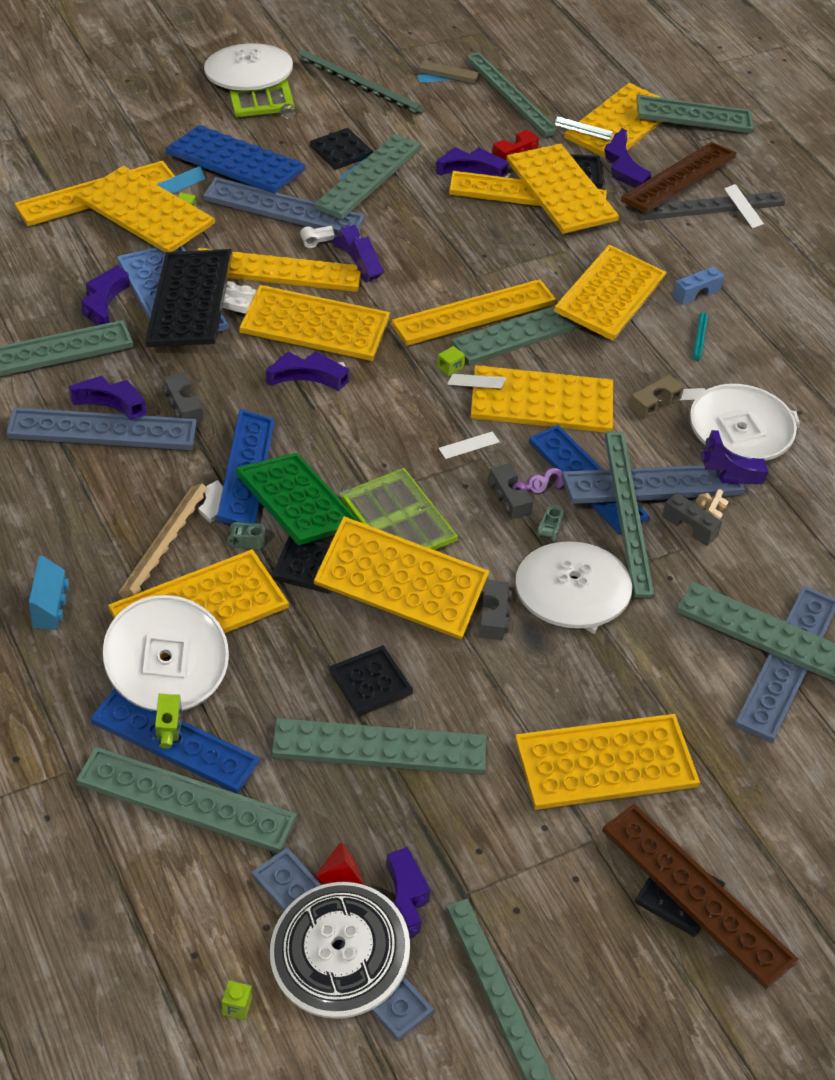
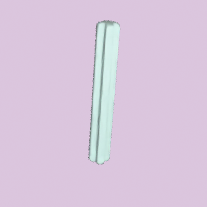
M557 117L555 120L556 126L606 140H611L613 136L612 131L561 117Z

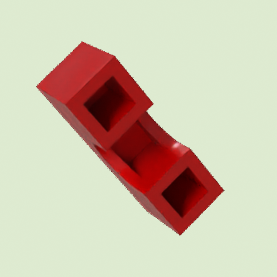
M528 129L516 134L515 143H510L505 139L494 143L492 154L506 161L507 155L538 149L539 138Z

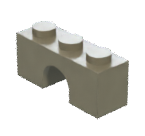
M671 375L660 378L657 382L633 393L629 408L644 420L656 413L659 400L665 402L668 406L679 401L682 398L684 386Z

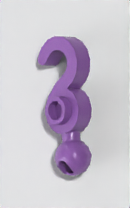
M549 468L544 471L542 476L532 475L527 479V483L516 482L512 488L513 490L515 488L516 490L526 489L532 493H541L546 488L552 474L557 477L554 487L561 488L564 484L561 478L562 471L557 468Z

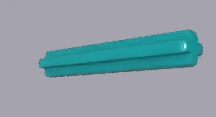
M701 312L699 314L692 354L693 360L699 361L702 356L708 321L707 313Z

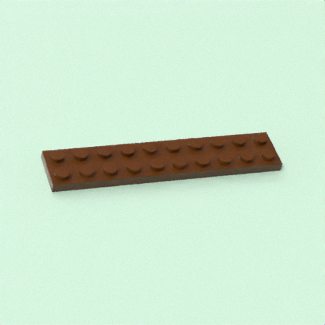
M710 142L622 195L621 202L638 209L640 212L647 213L736 158L737 152Z
M635 804L631 805L603 827L602 832L763 988L767 990L797 963L798 958Z

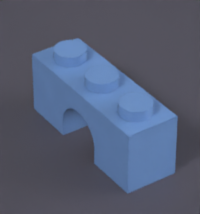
M714 266L676 280L672 296L681 305H685L695 301L696 295L700 290L707 296L721 291L724 275Z

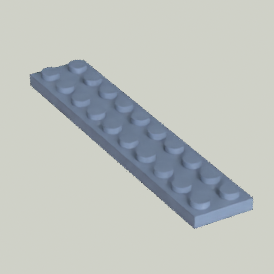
M217 177L214 178L203 195L204 201L314 229L332 226L334 234L338 233L340 228L347 224L349 226L356 224L359 231L365 220V215L350 212L341 220L314 209L316 202L280 193L273 194L260 188Z
M13 407L7 429V438L193 450L197 421L196 419L141 416L129 420L125 414Z
M704 465L631 468L636 500L670 499L676 492L685 498L698 497L699 494L709 493L710 497L715 496L718 489L724 491L722 496L744 495L745 492L743 484L721 483L716 470H705ZM610 469L562 472L561 478L571 504L616 502Z
M803 586L786 622L823 638L835 614V598ZM769 654L734 726L773 744L807 670Z
M285 848L251 872V877L282 912L299 896L321 886L288 848ZM336 940L332 947L340 950L345 946V942L343 940ZM403 977L393 994L378 1007L371 1010V1013L398 1042L432 1016L434 1009L413 985Z

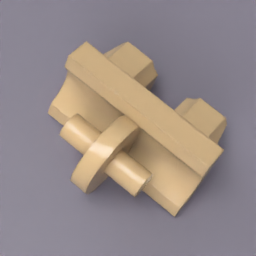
M721 489L717 490L715 496L710 497L709 493L699 494L696 499L699 507L719 520L723 515L721 512L728 504V501L721 497L724 492Z

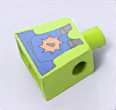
M158 694L155 730L157 739L160 740L159 747L164 749L172 748L173 741L179 740L183 713L181 696L179 694Z

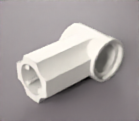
M332 226L317 229L304 227L300 231L303 243L307 248H313L318 243L333 240L335 237Z

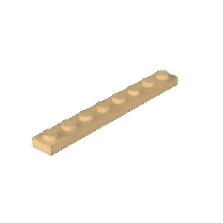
M203 483L191 487L119 590L118 594L122 598L135 595L141 590V584L150 577V571L158 565L160 556L168 550L169 543L177 537L178 530L186 524V518L194 512L195 505L203 499V493L207 489Z

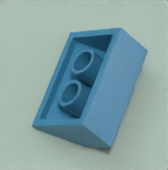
M39 556L29 599L32 626L38 629L57 630L59 622L63 620L62 606L66 605L65 590H69V578H66L64 569L44 556Z

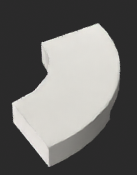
M218 480L206 486L207 489L203 493L206 499L204 504L198 508V512L209 523L216 520L223 487Z

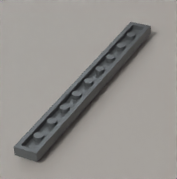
M780 191L744 195L753 209L784 206L785 199ZM730 196L662 203L647 213L640 212L636 208L634 210L639 221L739 211Z

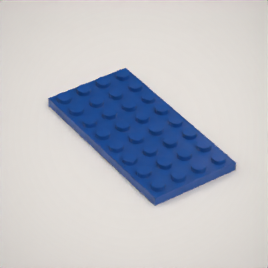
M198 125L166 147V154L273 194L302 173L306 165L298 160L287 158L285 155L273 153L271 150L262 149L257 145L246 143L244 140H238L230 135H224L219 133V131L208 129L203 125Z

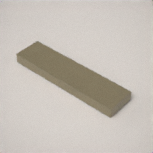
M423 61L419 67L420 73L472 84L476 83L479 72Z

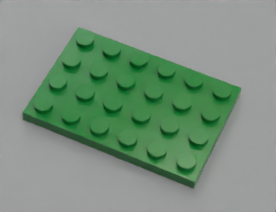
M298 453L236 468L235 474L297 545L335 535L344 516L360 522Z

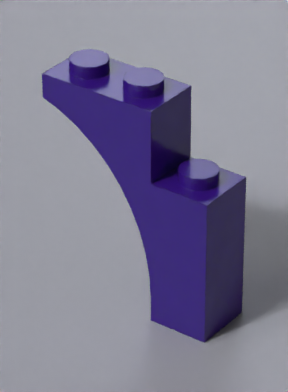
M621 128L614 135L613 140L605 146V159L613 162L611 166L613 178L636 188L651 179V172L639 166L630 157L626 149L628 140L627 130Z
M454 147L437 159L436 174L441 176L458 171L505 177L508 172L509 162L479 147L470 154Z
M356 224L342 226L332 240L334 247H340L349 254L361 272L364 282L379 278L384 273V270L369 236L362 238Z
M117 265L86 283L87 297L81 300V312L86 318L93 321L96 326L110 323L107 307L118 293L129 287V273Z
M288 351L279 357L272 366L270 365L267 368L266 383L273 386L286 381L305 380L321 383L339 391L349 382V369L317 351L305 360Z
M101 375L68 386L71 402L74 405L101 404L110 406L124 413L129 420L147 414L144 398L128 380L110 385Z
M711 430L709 438L706 439L704 451L701 452L700 456L705 470H716L721 483L763 484L768 474L765 460L762 458L744 457L733 453L724 446L719 430Z
M408 847L387 854L386 867L395 887L396 900L394 905L404 918L410 939L420 933L422 921L415 907H423L429 902L430 889Z

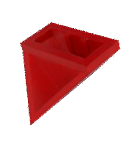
M343 843L338 844L315 874L321 885L335 882H351L365 885L354 858Z

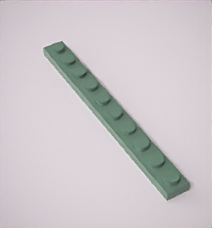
M300 49L298 53L303 57V61L309 64L313 62L314 66L320 69L324 67L326 68L325 71L330 74L337 73V77L343 80L347 78L349 79L348 82L354 85L358 83L366 91L371 89L373 94L379 97L383 95L385 96L384 99L390 102L394 100L400 107L404 108V106L409 107L408 110L413 113H423L425 109L408 98L303 49Z
M480 52L467 55L466 60L544 137L557 134L558 128Z
M606 431L604 438L628 571L632 580L633 598H652L654 590L624 432Z
M468 899L447 905L446 911L523 1079L553 1080Z

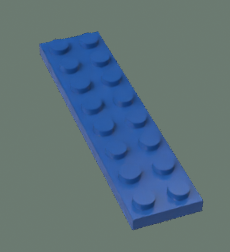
M243 409L239 410L216 521L227 524L234 522L255 524L259 500L239 479L235 471L237 467L267 460L274 418Z
M559 425L529 437V443L553 468L560 469L562 472L603 470ZM616 502L588 503L619 535L622 534ZM638 505L642 524L648 521L649 515Z
M116 689L110 693L90 718L92 724L236 794L239 793L260 763L259 757L182 720L179 740L173 741L172 748L164 749L159 747L160 740L157 739L155 730L157 711H149L132 704L121 696Z

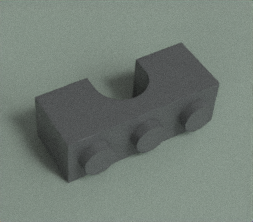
M185 372L164 377L162 390L164 395L168 396L169 406L174 408L175 418L196 419L197 422L203 421L202 406L197 396L191 397L190 382Z
M511 463L490 468L488 484L494 489L496 498L503 505L504 512L512 520L531 515L533 500L526 489L513 490L512 487L517 482L518 475Z
M677 492L665 503L662 517L675 526H678L684 520L687 521L693 528L692 537L704 545L708 546L718 537L722 521Z
M486 580L482 607L493 610H482L479 638L503 640L504 633H508L509 621H506V617L510 616L511 606L507 605V602H511L512 591L508 590L509 582Z

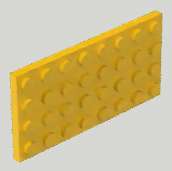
M628 83L579 121V123L612 131L613 136L611 140L570 129L564 133V138L605 158V146L623 128L627 130L628 140L626 149L628 151L662 123V121L638 118L637 95L659 98L660 96L641 89L635 84Z
M562 144L507 155L506 161L509 162V165L562 234L619 220L618 213Z
M124 165L76 194L79 202L164 253L175 251L215 224V218Z
M608 245L555 305L554 312L614 341L665 278L667 272L616 247Z
M259 285L241 323L240 333L373 361L389 321L390 312Z
M475 365L474 375L507 378L502 388L473 387L471 419L547 427L559 425L561 428L604 433L606 431L612 432L613 380Z
M344 516L314 579V584L462 640L489 575V570Z
M253 549L108 605L109 611L115 619L127 606L147 597L158 595L182 597L199 604L209 611L222 627L224 634L289 608V602ZM162 653L160 654V659L166 658L170 655L168 653Z
M675 714L515 734L514 740L535 810L697 788L700 785V780Z

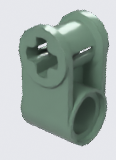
M550 505L547 508L538 528V537L544 536L551 538L554 542L556 541L563 516V510L560 506Z
M234 522L230 525L231 534L227 538V543L231 547L252 549L264 547L265 532L262 525Z

